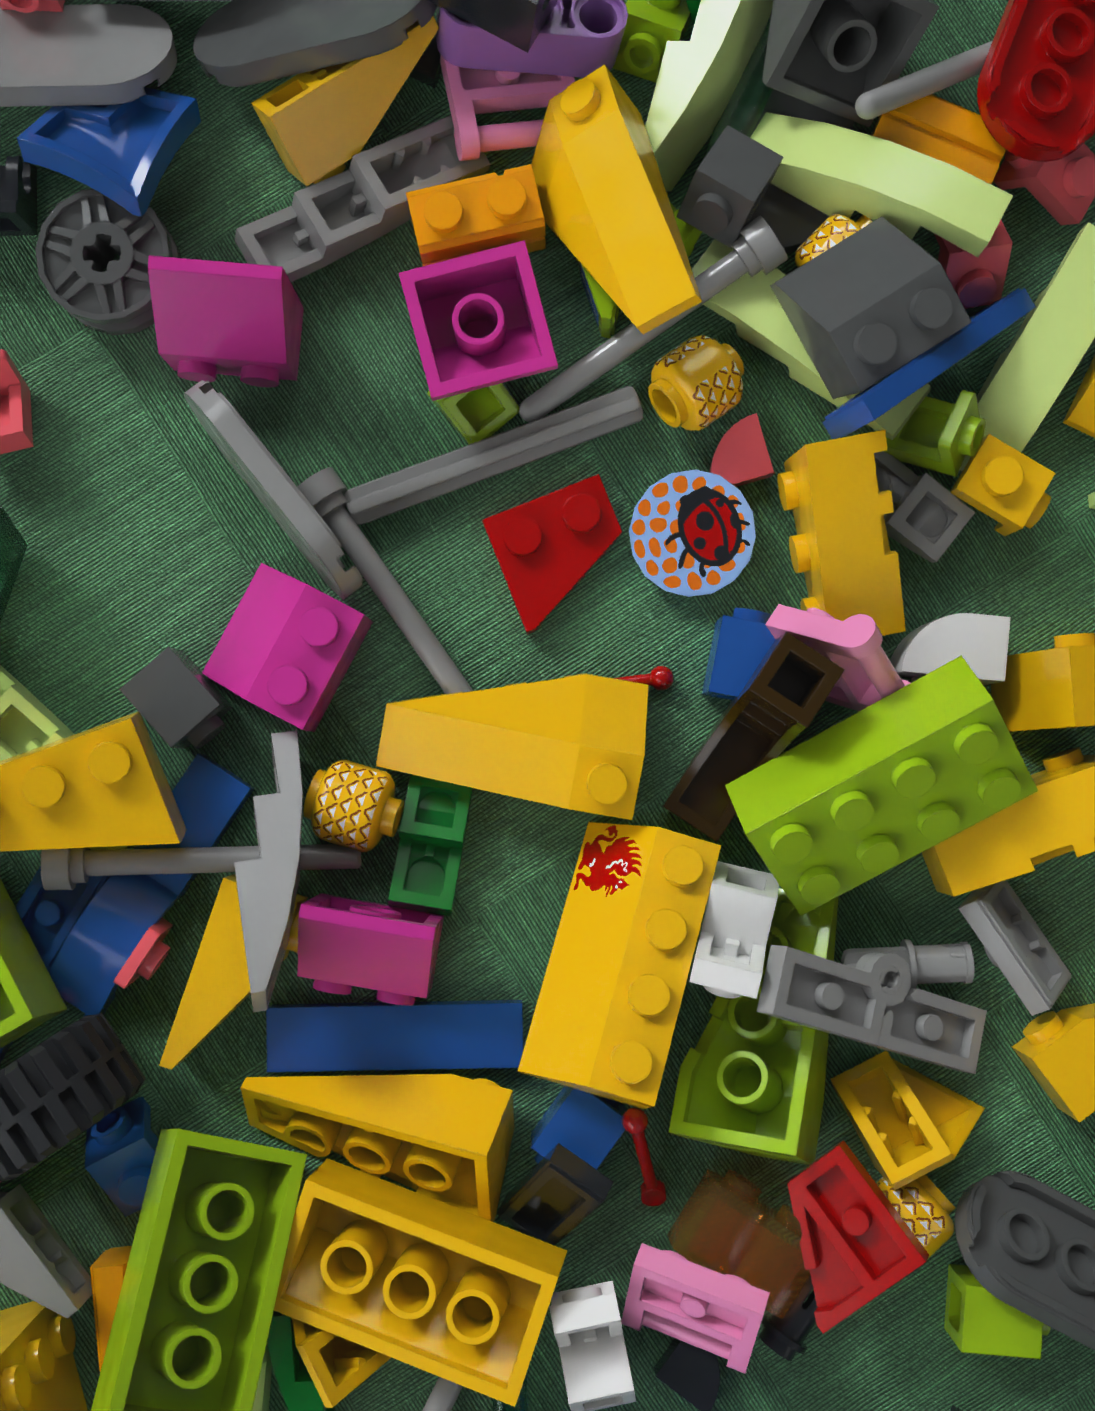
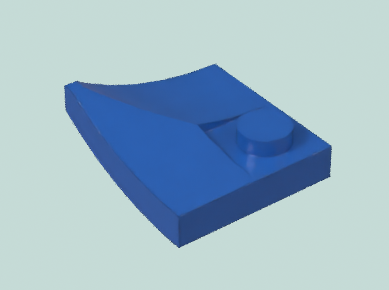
M144 87L146 95L123 104L52 106L17 137V141L24 162L48 168L77 180L107 196L133 215L142 217L147 212L155 190L169 163L184 141L201 123L197 98Z

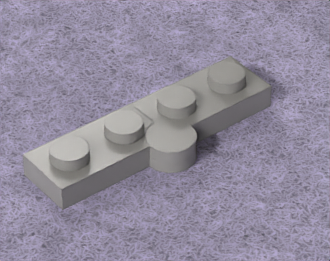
M771 945L757 1007V1012L970 1074H976L987 1014L986 1010L921 989L910 988L911 974L909 966L897 954L869 952L863 955L858 960L855 968L788 946Z

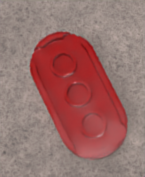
M1008 0L978 79L977 102L981 118L989 133L1003 148L1012 154L1030 161H1055L1075 152L1095 134V0Z

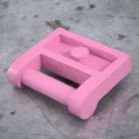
M441 55L440 64L454 127L455 147L459 161L478 160L481 152L536 147L544 119L478 126L475 114L547 107L551 98L575 82L574 77L462 68L452 65Z
M778 604L765 624L775 640L785 632H788L845 669L825 701L861 711L910 684L906 680H901L881 647L883 641L881 631L873 618L866 614H857L841 621L817 608H808L804 611Z
M642 1243L633 1264L621 1324L640 1331L643 1325L728 1359L727 1367L745 1374L770 1292L752 1286L741 1277L730 1274L724 1275L690 1262L677 1252L659 1250Z

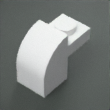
M957 613L944 616L910 632L899 643L890 661L900 677L912 678V683L962 655L983 685L1005 682L1011 617L975 613Z
M717 861L689 982L703 985L708 992L719 997L738 998L743 995L757 999L763 974L766 945L778 898L779 883L773 874Z
M613 1281L553 1293L549 1308L554 1336L559 1347L571 1411H595L636 1402Z

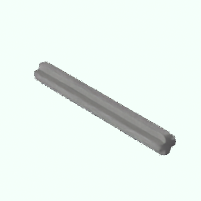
M626 386L348 489L344 493L348 501L346 506L357 525L369 523L638 423L643 419L640 398L633 387Z

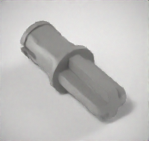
M905 939L900 942V946L846 949L843 951L841 964L855 968L858 960L869 952L897 954L909 966L911 974L910 988H916L917 984L955 982L968 984L973 982L975 972L972 948L967 941L957 944L913 945L911 940Z

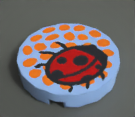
M696 469L671 473L651 485L636 504L629 528L632 555L644 576L666 592L687 597L712 594L735 581L750 561L756 539L753 511L741 491L720 475Z

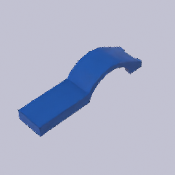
M198 753L172 791L187 829L181 843L136 845L134 849L216 847L255 788L205 754ZM198 873L111 876L80 915L64 941L49 972L61 998L84 1012V1017L100 1013L104 1015L116 997L115 991L118 985L113 981L148 928L158 923L168 910L185 894Z

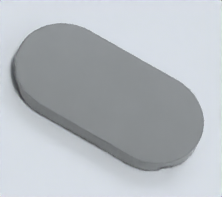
M128 4L64 5L63 12L34 11L23 13L15 10H2L0 7V107L123 104L146 95L144 86L151 84L156 79L158 85H162L170 78L176 68L177 51L170 26L159 14L147 8Z
M201 380L184 392L183 395L187 404L215 445L326 584L343 600L362 586L363 578L354 565L347 571H344L345 565L339 559L344 555V552L341 549L342 544L225 396L221 392L217 393L212 388L210 382Z

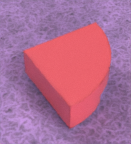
M757 413L735 423L720 440L712 458L709 473L722 476L735 487L766 479L774 474Z

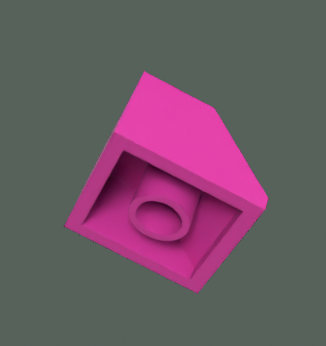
M525 240L399 272L432 401L558 369L556 355Z
M149 255L148 276L158 354L174 371H177L179 377L196 382L201 380L214 382L216 381V374L241 376V382L257 387H277L279 379L297 381L304 307L283 266Z
M261 563L202 674L248 702L301 730L315 732L373 621L365 614L314 587Z
M320 893L300 906L298 917L297 976L314 979L313 988L326 993L347 995L351 994L352 986L378 990L376 999L382 1002L405 1006L414 1005L415 997L427 999L432 989L444 915L390 907L386 904Z

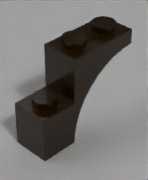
M788 632L781 635L774 641L740 695L729 702L662 807L717 842L736 814L725 785L766 762L777 758L788 744L809 726L845 669Z

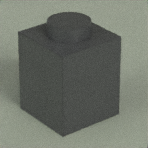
M727 125L697 168L676 217L732 249L731 244L739 238L741 229L748 224L761 204L783 156Z
M169 646L119 689L170 748L186 749L191 744L195 749L203 747L224 729L226 724L221 718L233 708L184 651Z

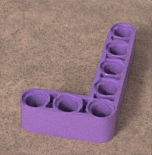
M557 0V4L527 53L437 5L436 22L439 29L436 32V43L438 51L446 61L462 68L584 78L604 64L609 71L615 65L627 23L628 11L623 0Z

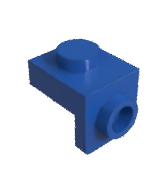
M139 1097L116 1108L88 1128L86 1132L85 1169L125 1217L140 1210L142 1207L158 1143L157 1136L151 1130V1108L143 1097Z

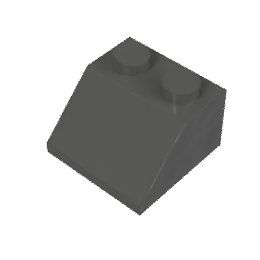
M773 0L762 81L770 88L869 128L875 118L866 120L857 115L855 110L857 98L867 91L898 79L940 6L933 0Z
M884 217L876 219L770 285L833 399L862 392L971 323L941 263Z

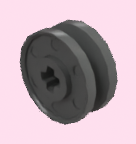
M94 189L81 190L58 203L42 223L35 248L38 275L51 298L89 329L110 335L137 333L154 324L148 276L149 255L181 258L180 250L170 232L152 208L148 207L147 212L142 217L136 216ZM114 254H118L120 259L114 260ZM102 265H107V271L101 269Z

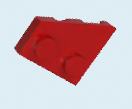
M599 474L482 520L526 634L535 632L541 626L545 618L576 587L599 558L603 557L622 534L621 527Z
M844 1140L792 1177L787 1183L793 1214L798 1219L801 1227L802 1237L799 1243L805 1270H810L817 1304V1308L814 1311L816 1325L823 1334L926 1263L929 1257L928 1252Z

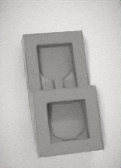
M884 451L874 453L879 491L890 490L892 492L894 513L884 514L887 535L931 563H936L975 512L927 473L917 476L892 455Z

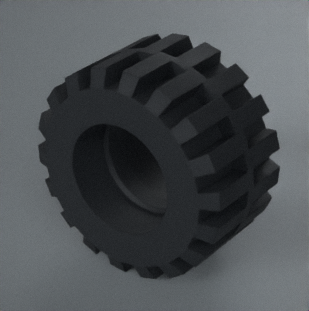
M102 1013L87 1015L0 1071V1181L15 1179L110 1114L140 1090L146 1078Z

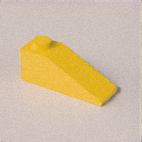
M434 16L422 28L418 20L405 30L409 38L390 51L297 74L251 102L288 172L307 187L312 183L316 184L344 171L346 167L345 162L362 151L438 31L439 27Z
M235 874L224 877L159 1063L161 1067L171 1070L183 1061L251 994ZM299 894L296 897L288 946L283 961L287 958L289 951L298 953L299 911L301 904L306 902L308 898Z
M1095 1003L1061 1009L1057 1013L1049 1011L1036 1017L1024 1028L1023 1034L1025 1037L1013 1045L1012 1048L1055 1106L1080 1123L1095 1112Z

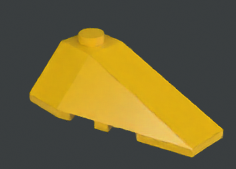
M604 64L584 78L571 83L564 91L549 100L531 165L545 223L644 335L701 303L702 299L641 113Z
M583 673L564 676V678L509 684L504 687L387 702L376 767L569 810L633 820L645 756L649 685Z
M454 1074L246 1077L240 1089L250 1126L316 1157H326L333 1151L344 1156L352 1165L364 1173L378 1178L384 1175L416 1190L415 1192L494 1222L514 1132L513 1090L500 1087L488 1079H469Z

